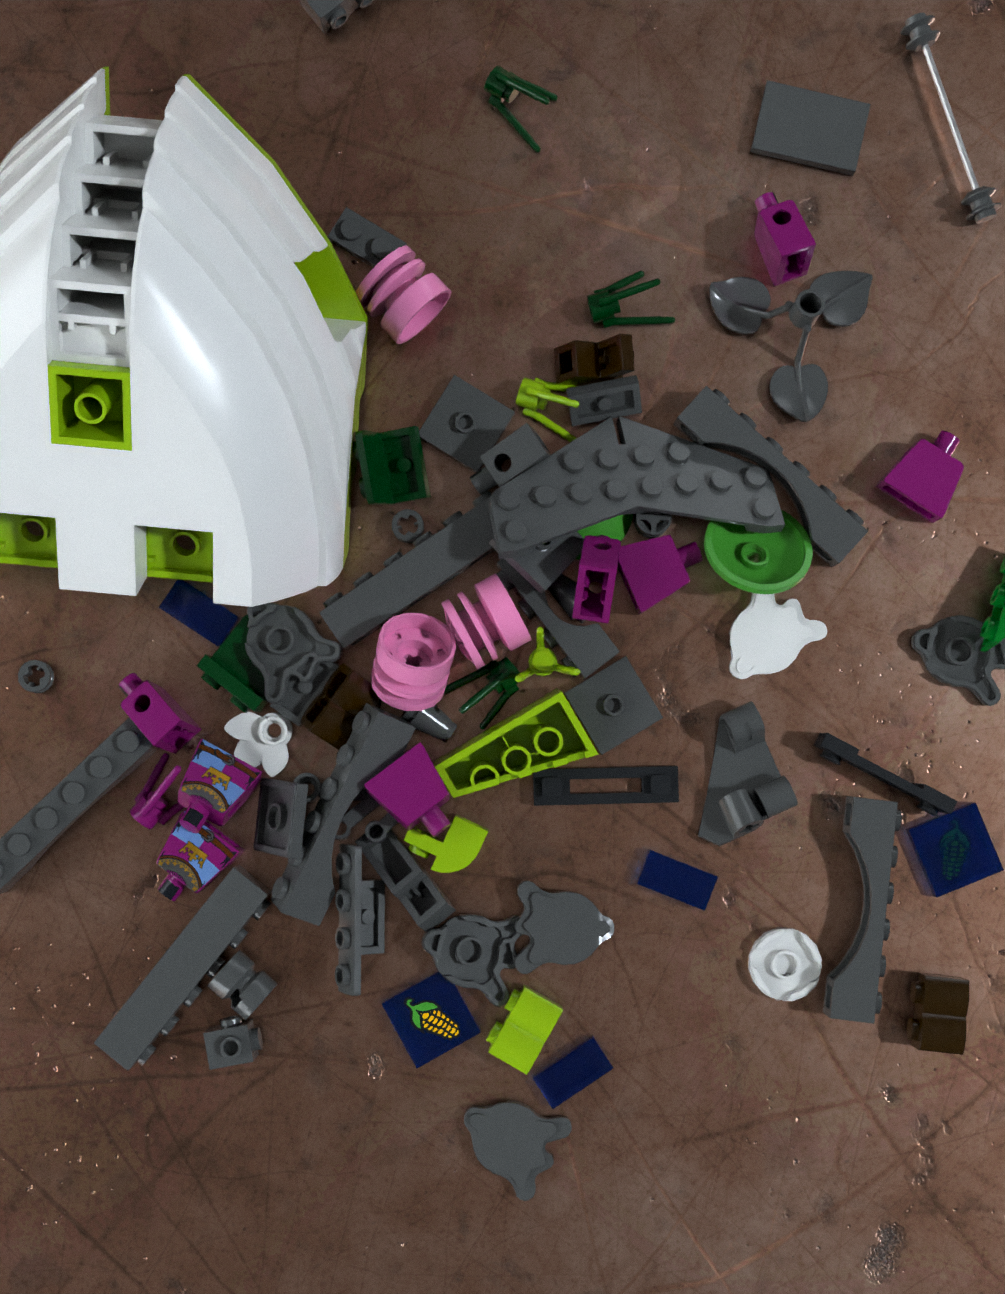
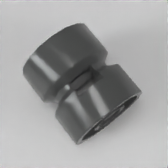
M239 950L207 987L222 1000L229 998L231 1000V1008L246 1021L278 983L265 971L256 972L254 970L255 962Z

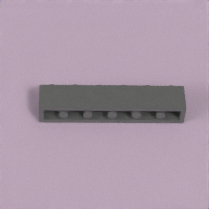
M490 491L472 502L475 507L464 515L461 511H458L448 517L443 522L445 528L433 535L429 531L413 542L415 548L405 555L399 551L383 562L385 568L377 574L373 575L370 571L353 582L355 588L343 596L341 592H338L323 603L325 609L319 613L343 649L349 650L380 629L391 617L402 614L495 551L489 544L494 538L489 513V503L492 496Z
M237 865L233 867L95 1040L94 1044L127 1071L136 1063L143 1066L157 1049L152 1043L161 1033L166 1037L180 1020L175 1014L184 1004L189 1008L203 990L198 985L207 975L212 979L226 961L221 958L229 946L235 950L249 932L244 929L252 917L258 921L272 903L267 898L272 893V890L242 866Z

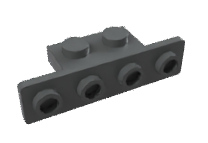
M340 844L339 853L336 857L339 890L336 893L335 903L339 911V927L335 933V942L339 951L338 965L335 969V981L339 992L351 996H360L361 955L385 953V883L382 879H362V847L360 845Z

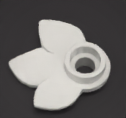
M247 712L233 717L224 726V730L229 735L240 740L234 751L236 758L253 767L262 764L270 777H274L285 768L289 759L287 743L290 741L293 733L292 724L288 718L277 712L268 713L263 717L253 712ZM273 723L281 727V734L278 737H272L269 734V726Z

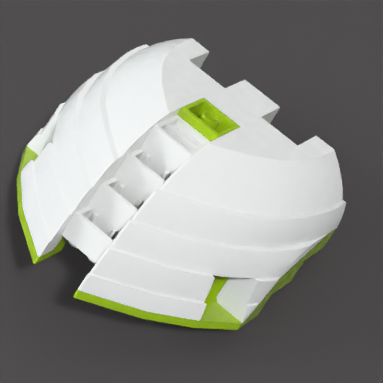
M104 66L20 138L0 163V563L58 568L59 589L136 596L147 577L213 583V603L254 607L307 592L317 586H327L343 570L349 552L351 484L357 470V461L353 454V441H356L355 432L359 430V406L365 388L368 317L332 243L277 163L190 74H184L175 84V92L166 106L164 120L110 116L109 67ZM34 521L40 524L44 535L36 536L30 533L26 527V522ZM181 535L189 536L195 542L196 548L192 550L183 549L177 543L176 538Z

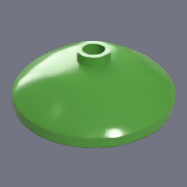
M781 510L785 526L781 532L775 533L746 531L744 525L710 521L704 536V550L711 567L729 584L751 593L775 594L793 588L805 577L813 557L811 540L803 526L793 516Z

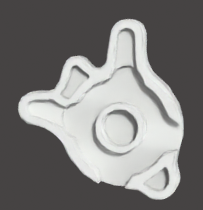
M752 593L749 605L738 614L729 631L731 646L729 671L737 679H747L752 675L780 672L796 659L800 650L806 644L825 638L827 627L821 621L806 619L797 599H789L784 604L779 605L775 601V594Z

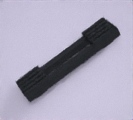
M820 733L814 743L815 747L823 750L822 754H820L822 758L836 765H840L841 760L920 801L916 807L933 816H938V811L952 814L958 802L926 784L915 783L914 785L857 755L859 752L858 748L829 733Z
M678 766L545 769L533 773L534 806L679 802ZM641 778V792L570 794V779Z

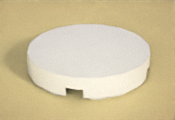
M777 927L764 932L754 942L749 953L748 970L753 983L766 996L776 1000L795 1001L807 996L819 981L822 958L817 945L806 934L793 928Z

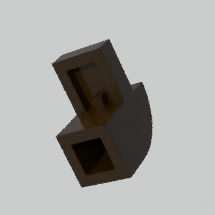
M620 333L600 342L574 340L554 349L556 384L583 386L623 378L624 374L635 371L632 335Z

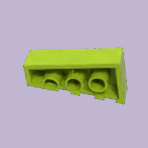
M556 688L434 760L433 764L451 796L456 798L499 785V783L523 778L535 772L552 767L556 768L575 760L599 754L563 692Z

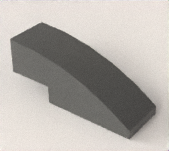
M374 826L370 829L369 835L375 839L380 838L383 834V829L380 826ZM393 829L386 833V839L380 844L369 842L364 833L355 843L362 847V852L421 929L425 932L429 929H434L456 911L445 894Z

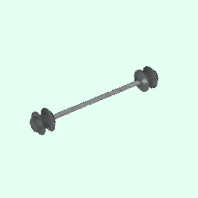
M924 12L918 13L905 21V26L901 29L900 33L903 36H910L911 40L906 44L907 50L916 52L923 50L972 191L968 192L961 201V205L970 206L972 210L966 217L967 220L975 219L976 224L983 223L996 217V210L1002 204L992 202L991 196L997 191L996 188L989 186L979 187L930 50V47L935 44L941 35L939 30H931L930 28L935 21V16H926Z

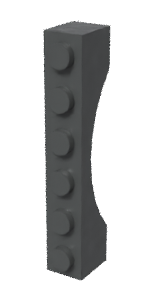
M706 386L677 417L673 425L694 443L711 449L737 454L765 468L785 489L795 505L802 526L811 540L812 550L831 567L839 564L868 532L862 526L864 524L862 518L850 509L845 511L835 502L837 497L829 488L824 485L817 486L809 478L810 472L797 461L792 463L782 454L784 450L778 442L771 437L765 439L755 430L757 425L749 416L744 413L738 415L728 406L730 401L721 391L717 389L712 391Z
M368 703L355 716L352 724L353 731L347 743L338 751L336 757L337 764L331 776L321 786L320 799L315 809L305 819L301 859L288 858V865L282 877H279L273 885L271 901L281 913L320 926L335 895L332 879V852L335 836L342 818L353 799L364 788V784L403 755L416 729L406 720Z
M130 718L122 723L0 838V894L7 892L80 816L120 781L143 764L158 749V747L150 743Z
M846 796L842 832L851 844L860 866L863 881V910L860 925L851 947L840 963L826 977L823 1013L832 1019L874 1024L875 1014H880L882 1008V994L878 992L879 977H884L886 970V957L882 955L883 940L887 941L890 933V921L886 919L887 904L892 903L894 896V885L889 881L891 867L895 868L898 858L897 846H893L895 831L900 830L902 821L901 810L897 809L898 802Z

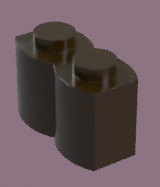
M343 663L328 679L322 693L306 709L300 722L310 732L339 750L347 743L353 731L352 724L354 718L363 710L365 704L368 703L380 708L382 700L379 699L372 689V684L369 680Z
M918 973L917 981H912L910 987L911 1003H915L914 1017L909 1018L907 1023L908 1040H912V1046L918 1050L963 1055L966 1042V1016L969 1005V980L962 977Z

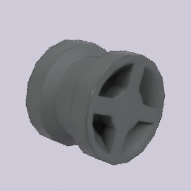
M659 512L637 513L634 515V527L638 534L645 538H657L663 535L670 526L672 515Z

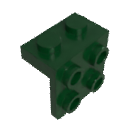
M418 426L382 433L366 430L355 432L356 441H353V454L356 461L360 463L362 477L359 479V487L363 498L367 499L369 505H395L431 498Z
M248 614L241 619L213 656L205 654L196 665L204 672L201 678L216 690H219L222 686L232 694L229 700L245 713L249 709L254 712H261L268 703L264 697L263 675L252 664L245 649L249 627H247L249 621Z

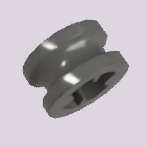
M404 509L393 517L392 530L399 541L413 543L423 535L424 522L416 511ZM411 517L417 521L414 523V526L418 527L415 533L408 531L406 535L401 534L399 531L402 530V527L398 526L399 522L402 519L408 521Z
M29 660L19 669L18 681L21 687L27 691L43 693L53 685L54 672L45 662ZM34 667H37L38 671L45 672V676L40 678V685L35 686L36 683L28 681V677L33 675L32 669Z

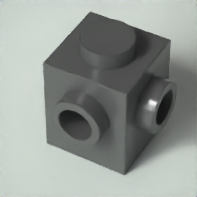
M240 1015L220 1019V1025L210 1026L203 1033L209 1070L254 1062L259 1055L258 1050L263 1049L260 1028H254L253 1019L245 1021L242 1020Z

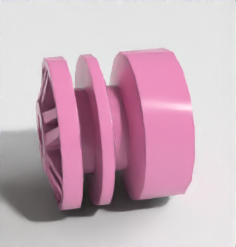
M407 245L397 248L377 263L356 290L362 306H367V313L370 316L377 317L385 313L380 327L397 344L407 342L422 331L439 314L451 296V290L436 274L429 273L421 277L425 270V263L419 258L415 259L416 253Z
M496 573L475 584L478 602L472 604L463 592L457 594L464 608L458 613L449 599L441 603L444 608L446 625L453 633L456 644L461 653L475 665L477 670L485 666L478 652L480 649L485 647L494 661L498 659L494 645L495 641L500 639L508 650L513 651L532 640L517 608Z
M403 613L391 617L383 624L379 633L376 656L370 676L372 689L379 699L391 707L404 711H422L435 706L442 699L456 650L455 637L448 626L435 617L422 613Z

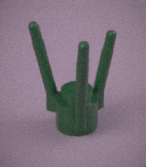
M498 65L490 72L484 84V90L491 94L488 103L497 108L536 153H539L541 150L540 146L503 102L506 100L511 103L519 92L545 105H548L550 100L556 101L558 96L518 77L511 71L508 72Z
M642 270L606 288L595 290L594 294L587 296L593 323L602 321L604 328L615 325L672 324L675 322V318L661 316L615 317L614 314L621 312L618 300L660 285L661 281L657 278L616 292L644 277L645 273Z
M504 657L499 662L492 660L486 666L446 685L444 695L490 673L485 677L488 684L459 708L461 714H464L491 691L495 690L498 694L504 691L480 723V729H485L507 700L519 690L516 685L519 682L515 681V677L520 672L507 657Z

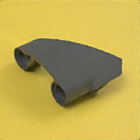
M752 701L721 714L719 718L710 780L698 837L719 847L756 830L764 823L763 820L798 805L797 798L789 781L784 775L781 776L765 741L763 720Z

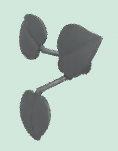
M858 271L825 273L816 278L808 290L802 291L794 303L787 301L785 305L769 312L766 311L771 302L769 291L763 283L754 278L735 277L724 281L712 282L709 287V296L716 317L732 332L753 334L761 326L762 318L771 319L786 311L789 312L791 322L796 327L802 328L794 367L786 365L778 368L770 379L769 391L774 403L781 410L801 422H809L822 409L828 393V381L821 367L816 364H807L801 367V360L808 335L812 329L811 327L816 323L821 314H823L824 319L829 324L834 326L847 327L858 322L867 308L873 276L872 274Z

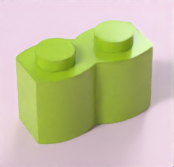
M524 985L521 991L513 990L504 1006L509 1011L507 1017L502 1024L498 1021L495 1022L486 1041L491 1043L488 1053L527 1075L563 1011V1006Z

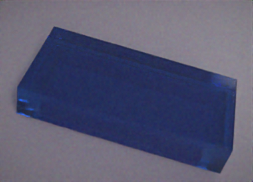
M177 579L159 606L160 609L218 647L229 636L240 617L222 605L213 603V599L195 587Z
M649 849L636 883L705 911L718 876Z
M592 1035L532 1077L552 1109H554L611 1071L613 1065Z

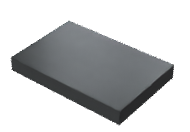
M767 80L750 152L853 176L856 172L871 104Z

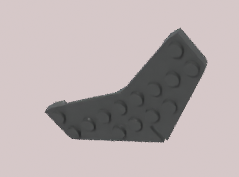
M611 416L495 490L489 503V513L499 559L516 558L533 552L538 545L626 514L666 513L744 525L746 531L757 533L781 532L785 526L772 477L765 468L618 416L616 422L621 445L618 443Z

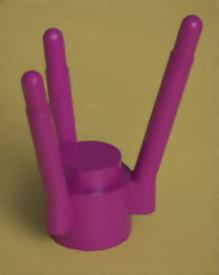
M167 753L161 756L145 786L135 797V805L129 811L138 823L148 829H152L158 822L165 825L174 814L184 808L177 802L166 810L168 802L162 797L180 773L181 766H175L156 791H151L169 758Z

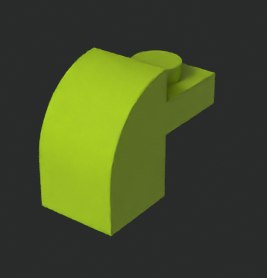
M456 814L444 840L433 837L431 834L414 827L407 831L403 841L410 844L409 851L428 859L430 853L436 856L430 870L440 873H451L467 867L476 858L489 829Z

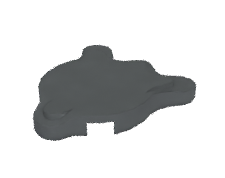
M273 603L247 607L249 618L247 627H249L245 649L252 664L263 675L264 697L267 702L279 704L285 700L290 677L297 676L300 681L309 683L314 679L317 668L321 663L335 662L343 655L342 646L336 641L323 638L317 632L312 620L298 608Z
M963 615L947 617L928 629H921L913 634L911 639L912 648L920 654L926 669L932 677L951 687H962L970 690L985 706H992L999 702L1001 693L991 676V672L994 669H1005V638L987 652L980 651L984 638L980 637V632L984 622Z
M528 880L522 881L517 887V895L523 903L524 909L516 920L514 928L519 934L528 935L530 938L529 943L514 959L515 968L520 973L528 974L545 963L561 965L579 963L592 955L602 942L612 937L615 929L613 921L609 917L602 915L593 902L585 896L571 891L546 892Z
M469 913L457 915L438 928L427 930L422 937V948L431 955L436 969L450 983L463 988L478 989L491 1004L501 1007L507 1003L509 992L500 977V972L504 968H515L514 959L517 955L515 942L522 936L514 928L519 915H512L506 919L496 921Z
M507 1100V1102L487 1106L473 1105L464 1114V1124L471 1134L473 1150L479 1162L492 1173L506 1178L513 1185L516 1196L523 1201L534 1197L536 1192V1176L551 1168L554 1164L553 1155L545 1149L546 1144L566 1138L572 1129L571 1121L568 1117L563 1115L545 1117L536 1113L530 1106L515 1100Z

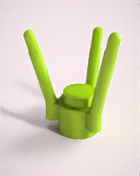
M525 377L520 385L515 402L516 405L524 407L522 414L534 418L569 442L577 439L537 411V409L545 410L548 401L574 408L579 407L578 401L551 393V390L566 392L567 388L577 387V385H562L539 378L532 380Z
M539 626L536 629L537 649L532 651L529 656V667L515 677V681H524L533 674L541 677L548 676L553 671L578 676L580 669L557 663L555 653L549 648H545L544 629Z

